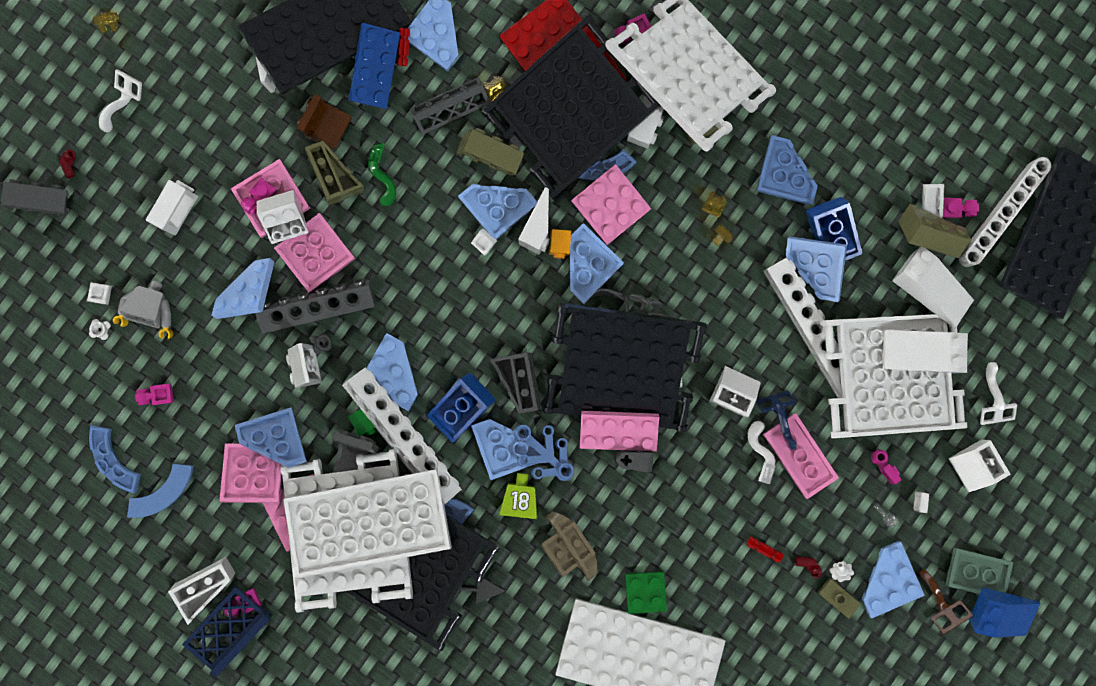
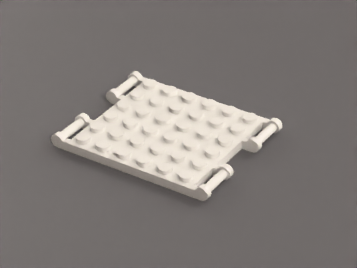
M666 0L654 6V13L660 18V21L643 34L639 32V28L635 23H631L618 36L607 40L605 45L613 56L704 151H709L716 141L724 134H729L733 129L731 123L723 120L724 117L740 104L748 112L753 113L759 104L776 93V88L774 85L768 84L689 0ZM677 2L680 6L668 14L666 10ZM631 36L633 41L620 49L618 45ZM757 89L762 91L754 100L748 98ZM714 126L718 128L709 138L703 136Z
M932 314L822 321V326L825 327L827 354H825V360L839 359L842 398L828 399V404L831 405L833 432H831V438L967 428L963 405V395L965 393L964 390H953L951 373L883 369L884 330L948 332L947 322L939 316ZM949 325V332L957 333V327L953 328ZM833 326H837L839 353L834 351ZM953 396H955L956 418H957V422H956V423H955V411H954V399H953ZM839 404H843L845 431H841Z
M396 449L377 453L376 455L357 454L358 470L323 474L320 459L289 468L281 465L280 470L283 477L285 499L400 477ZM390 460L391 464L389 466L366 468L365 463ZM307 470H314L315 473L313 476L291 478L290 474ZM290 544L296 601L295 611L297 613L307 609L336 608V592L372 588L371 596L373 603H380V600L413 598L409 557L296 578ZM404 584L405 586L404 590L380 592L379 588L381 586ZM328 593V599L304 602L303 596Z

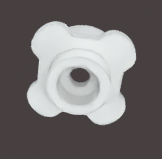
M94 319L89 328L90 337H99L102 340H106L108 338V329L111 327L110 323Z

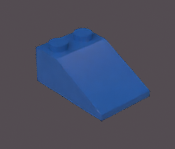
M839 197L805 210L815 240L847 245L845 261L863 254L851 206L847 200Z
M468 373L457 381L426 416L454 443L489 409L496 399L471 373Z
M982 587L972 610L973 617L969 621L974 632L994 638L1026 636L1041 603L1040 601Z

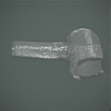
M878 504L874 506L884 518L886 526L893 527L899 524L894 514L888 517L887 513Z

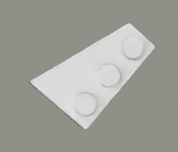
M224 557L175 583L168 592L187 624L231 581L235 571L228 559Z

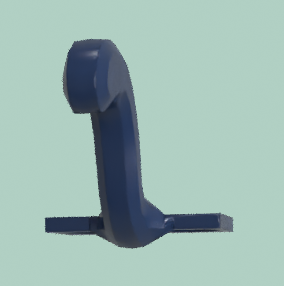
M786 391L756 400L762 413L774 411L778 415L781 432L787 447L791 451L796 450L797 442L791 435L785 407L796 404L790 392ZM789 396L791 401L781 403L779 398ZM770 401L773 405L771 407L762 408L760 404L763 402Z

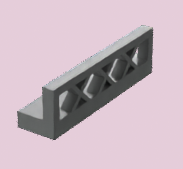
M477 77L411 107L410 110L423 135L489 105L490 101L481 80ZM482 92L484 100L479 103L473 102L474 96ZM459 102L467 103L465 109L461 111L455 108ZM444 109L450 111L446 118L438 117L440 111ZM426 117L431 118V124L423 128L420 120Z

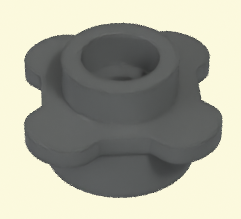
M326 333L311 337L310 341L314 345V352L316 354H320L322 351H330L331 341Z

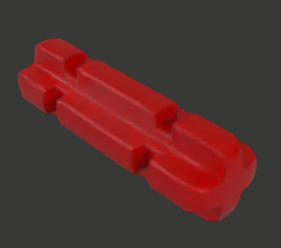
M400 28L397 65L407 66L410 29Z
M753 537L748 539L746 545L753 550L755 549L777 563H780L783 559V553L761 541L758 542Z

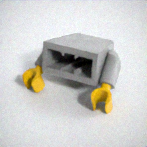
M151 281L148 288L137 286L133 291L123 296L117 311L119 316L113 318V323L119 324L121 319V327L127 326L128 320L158 329L161 326L163 329L159 331V337L164 338V331H166L168 339L172 338L173 331L169 329L171 326V311L169 302L164 294L160 292L162 284L157 281Z

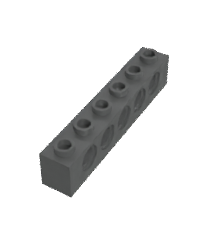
M359 279L354 281L353 284H338L333 289L328 290L327 288H321L316 290V293L308 294L305 292L291 299L283 297L274 303L267 301L264 303L263 312L255 313L261 332L263 334L375 307L376 300L370 280ZM355 293L358 298L351 299L348 294ZM335 297L339 302L332 303L329 299ZM318 302L320 304V307L315 308L311 305V303ZM297 306L302 311L295 312L292 307ZM274 311H280L283 316H276Z

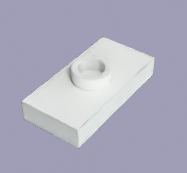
M923 184L922 209L943 219L944 184Z

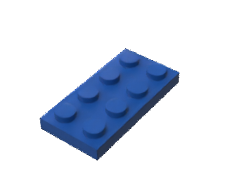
M366 23L361 24L348 101L387 109L400 32Z

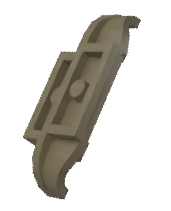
M556 512L548 514L545 519L553 526L555 534L540 544L561 577H564L574 568L578 567L585 574L586 580L589 581L597 573L596 553L575 522Z

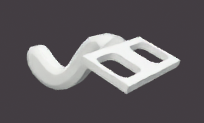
M118 69L115 70L114 88L121 91V97L110 103L102 111L99 118L100 129L107 133L113 128L111 122L112 114L127 105L132 98L137 101L141 99L142 82ZM119 75L124 78V88L118 84ZM132 82L138 86L137 95L131 91Z
M996 362L988 363L986 368V379L994 397V404L992 407L982 408L981 425L1015 420L1017 404H1005L996 381L998 365ZM1013 408L1011 416L1003 417L1005 409ZM994 411L992 419L984 420L986 412Z
M755 421L748 430V441L751 447L765 458L759 481L770 484L775 470V458L767 448L758 442V436L764 430L765 425L761 421Z

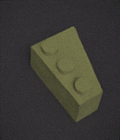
M478 128L471 129L463 134L456 155L461 156L465 154L473 158L472 161L478 163L480 161L489 165L490 168L510 176L517 173L524 155L523 152L519 151V147L512 144L508 146L502 143V139L495 136L491 138L485 135V131Z
M324 141L305 147L306 155L328 205L364 192V186L353 176L352 172L344 166Z
M911 203L898 221L908 243L956 258L960 257L971 242L968 231L964 227L957 226Z

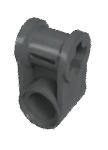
M621 450L616 455V462L622 469L652 472L654 452ZM625 455H627V457L630 459L626 461V464H624L621 460V458L623 459Z

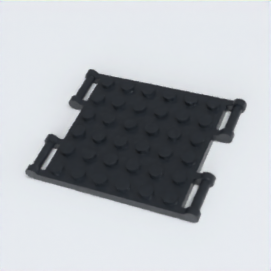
M590 14L584 17L481 112L501 133V138L505 142L517 133L539 161L529 169V172L535 175L544 187L549 189V196L552 200L557 198L568 186L651 114L662 107L634 77L626 83L603 54L609 51L605 45L609 39L595 24L594 18ZM588 26L603 44L599 49L583 31L585 27ZM635 85L652 103L649 108L645 106L632 90ZM495 108L509 123L510 129L507 130L493 113ZM543 166L559 184L556 189L541 172L540 169Z
M565 303L557 304L556 311L558 315L552 342L555 344H567L563 376H547L548 389L546 404L543 405L544 413L581 417V411L659 414L660 428L675 429L679 432L687 431L688 425L686 422L690 403L693 401V395L679 392L685 360L694 363L701 361L700 350L704 332L707 330L706 323ZM567 312L572 313L569 335H563L565 315ZM694 329L696 330L693 350L692 352H687L690 330ZM556 384H562L559 405L553 404ZM677 400L682 401L679 421H673Z
M447 514L446 518L452 548L409 557L413 588L412 599L397 598L380 600V603H373L371 596L372 588L346 591L440 651L444 650L447 638L457 621L459 622L462 618V615L450 609V606L466 577L469 575L473 579L482 582L485 577L484 573L495 553H498L501 549L498 544L488 540ZM486 546L489 550L479 568L475 571L472 567L483 547ZM404 584L381 586L379 588L380 592L404 590L405 586ZM447 615L450 619L440 637L435 639L433 636L444 616Z

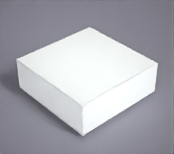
M481 229L471 244L485 256L497 240L485 229Z
M91 282L87 301L108 305L112 286Z
M915 492L914 511L927 513L928 493Z

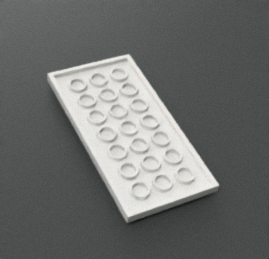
M438 469L283 499L296 578L452 548Z
M576 598L555 675L592 686H714L725 640Z

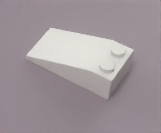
M919 247L909 256L892 280L953 328L957 327L974 301L943 263L923 247Z
M884 330L883 369L967 373L968 334Z

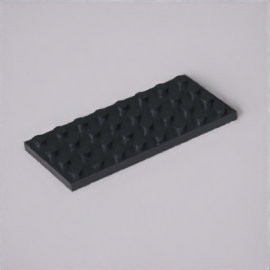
M286 0L239 24L238 30L280 94L283 95L355 56L362 23L399 32L400 28L410 26L412 21L398 0Z
M1066 147L1059 148L999 285L1004 290L1057 319H1064L1096 245L1095 164Z

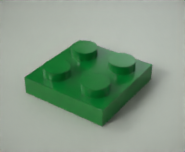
M664 571L625 574L628 614L667 611Z

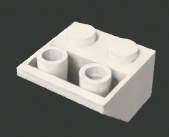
M294 190L257 201V215L271 244L308 233L303 211Z
M725 366L709 401L743 417H749L756 402L761 382Z
M981 439L949 458L968 492L993 485L1011 475L991 440Z

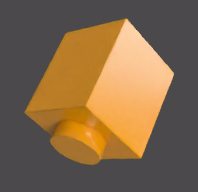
M555 229L550 231L549 255H553V258L564 259L565 256L570 254L571 231Z

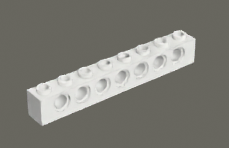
M785 258L763 272L837 398H842L840 362L834 368L831 360H825L827 352L821 347L822 342L826 341L825 327L822 326L825 316L821 310H817L814 304V297L811 293H807L804 288L806 284L801 277L797 276L794 263ZM783 275H787L790 278L789 285L783 283ZM794 291L799 293V301L793 300L792 293ZM803 308L809 310L808 318L802 315ZM814 324L819 327L817 335L811 330ZM834 338V351L839 353L838 343Z
M365 367L342 385L391 448L396 449L398 457L412 474L428 471L425 468V463L430 465V471L438 469L439 479L442 481L441 490L444 504L462 490L459 487V482L448 473L445 464L437 459L434 450L426 445L422 435L411 426V421L400 412L397 403L389 398L386 389L377 383L371 371ZM364 387L369 388L371 394H367L364 391ZM376 402L382 404V410L376 406ZM388 417L394 420V425L389 423ZM401 432L406 435V440L401 438ZM413 448L418 450V456L413 453Z

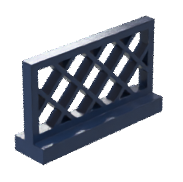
M236 586L182 645L211 669L210 673L214 677H217L266 625L273 614L268 609L265 611ZM235 593L242 598V605H232L231 597ZM242 608L243 618L232 619V609ZM246 608H254L258 615L254 618H246ZM228 609L229 619H218V611ZM233 622H243V631L233 632ZM215 623V633L205 634V625ZM219 623H229L230 632L219 633ZM230 636L229 646H220L219 637ZM216 637V647H206L205 638ZM193 638H202V647L195 648L189 642ZM206 651L217 652V658L214 662H211L206 657Z

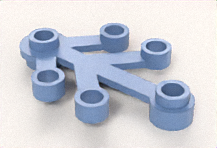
M520 425L515 428V438L520 441L524 440L540 454L538 456L520 455L517 458L518 465L523 467L528 464L549 462L554 468L544 470L540 467L534 468L531 472L534 479H541L546 476H556L562 481L572 478L574 468L567 460L568 442L565 438L556 440L555 446L559 450V460L554 457L552 436L554 429L552 426L547 425L541 429V434L545 438V448L531 436V430L527 425ZM546 428L550 429L549 435L545 433ZM520 429L524 431L523 437L519 435ZM560 441L564 442L563 447L559 446ZM522 457L526 458L525 464L521 463ZM562 468L566 469L565 475L561 473ZM536 470H539L541 473L539 477L535 475Z

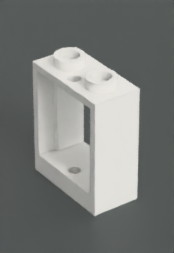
M168 180L146 221L176 235L198 196L193 193V188L179 180L176 183Z

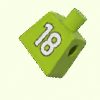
M517 473L516 484L508 483L500 515L537 519L535 486L527 485L529 474Z

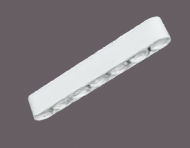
M1045 157L1038 158L1024 168L960 255L959 262L962 266L970 267L979 264L1049 173L1051 169L1049 159ZM1036 164L1040 166L1041 171L1037 169ZM1025 179L1029 181V186L1026 185ZM1014 194L1018 196V201L1014 199ZM1002 209L1007 211V216L1003 215ZM991 224L995 225L996 231L991 229ZM980 238L984 240V247L980 245ZM969 253L973 256L972 262L968 259Z

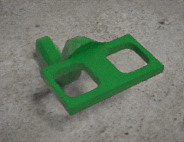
M380 143L372 146L367 164L370 173L386 187L385 193L379 200L382 206H389L395 199L396 187L393 181L378 168L377 163L381 160L385 143Z

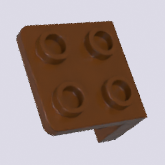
M314 94L306 103L304 115H301L297 121V129L302 134L318 142L324 141L328 147L336 149L351 121V116L325 103L320 96Z

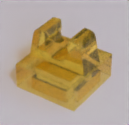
M117 11L98 13L92 17L94 25H98L101 33L107 31L106 25L111 27L112 32L117 30V20L119 19Z
M494 76V80L489 83L484 82V88L491 101L506 89L504 81L500 76Z
M712 191L709 193L702 210L719 217L727 200H725V196L722 195L720 198L715 195L716 192Z
M720 224L714 230L718 235L712 241L718 246L723 240L729 243L734 236Z

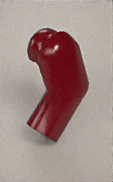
M67 149L59 161L67 179L76 176L72 168L76 159V153L72 149Z
M795 557V566L806 567L814 578H819L822 575V568L814 558Z

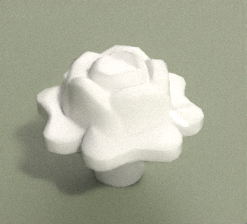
M844 561L834 563L833 568L830 569L832 579H838L839 582L850 580L851 576L854 575L852 565L846 564Z

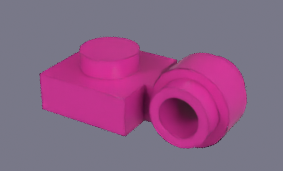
M645 13L627 22V25L635 23L641 34L651 28ZM623 25L615 29L614 36L616 37L625 31V26ZM628 37L620 44L623 45L628 43L631 40V38Z
M260 178L249 191L254 197H246L241 202L242 209L248 214L255 215L257 213V201L274 196L277 190L263 178Z
M944 198L943 218H961L962 213H965V217H975L979 212L977 200H966L965 204L962 205V198Z
M172 384L150 386L151 392H149V389L136 390L135 400L138 402V405L150 404V400H152V405L174 403Z
M884 450L874 451L871 454V460L880 468L879 470L890 485L901 481L898 469L894 465L887 464L888 454ZM878 454L882 457L881 461L877 458Z
M255 588L245 592L259 606H262ZM239 595L235 597L237 602L234 599L231 600L232 605H242V598ZM246 608V613H248V612H250V611H252V610H255V609H254V608ZM222 609L225 616L229 618L228 609ZM232 609V618L240 614L239 610L243 614V609Z

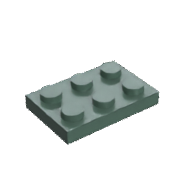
M954 547L945 585L980 594L982 587L1007 593L1013 562Z

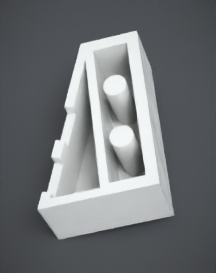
M644 95L642 102L649 108L652 103ZM660 107L628 135L627 141L647 149L650 144L654 145L658 135L654 133L656 127H661L665 116H662L664 108Z

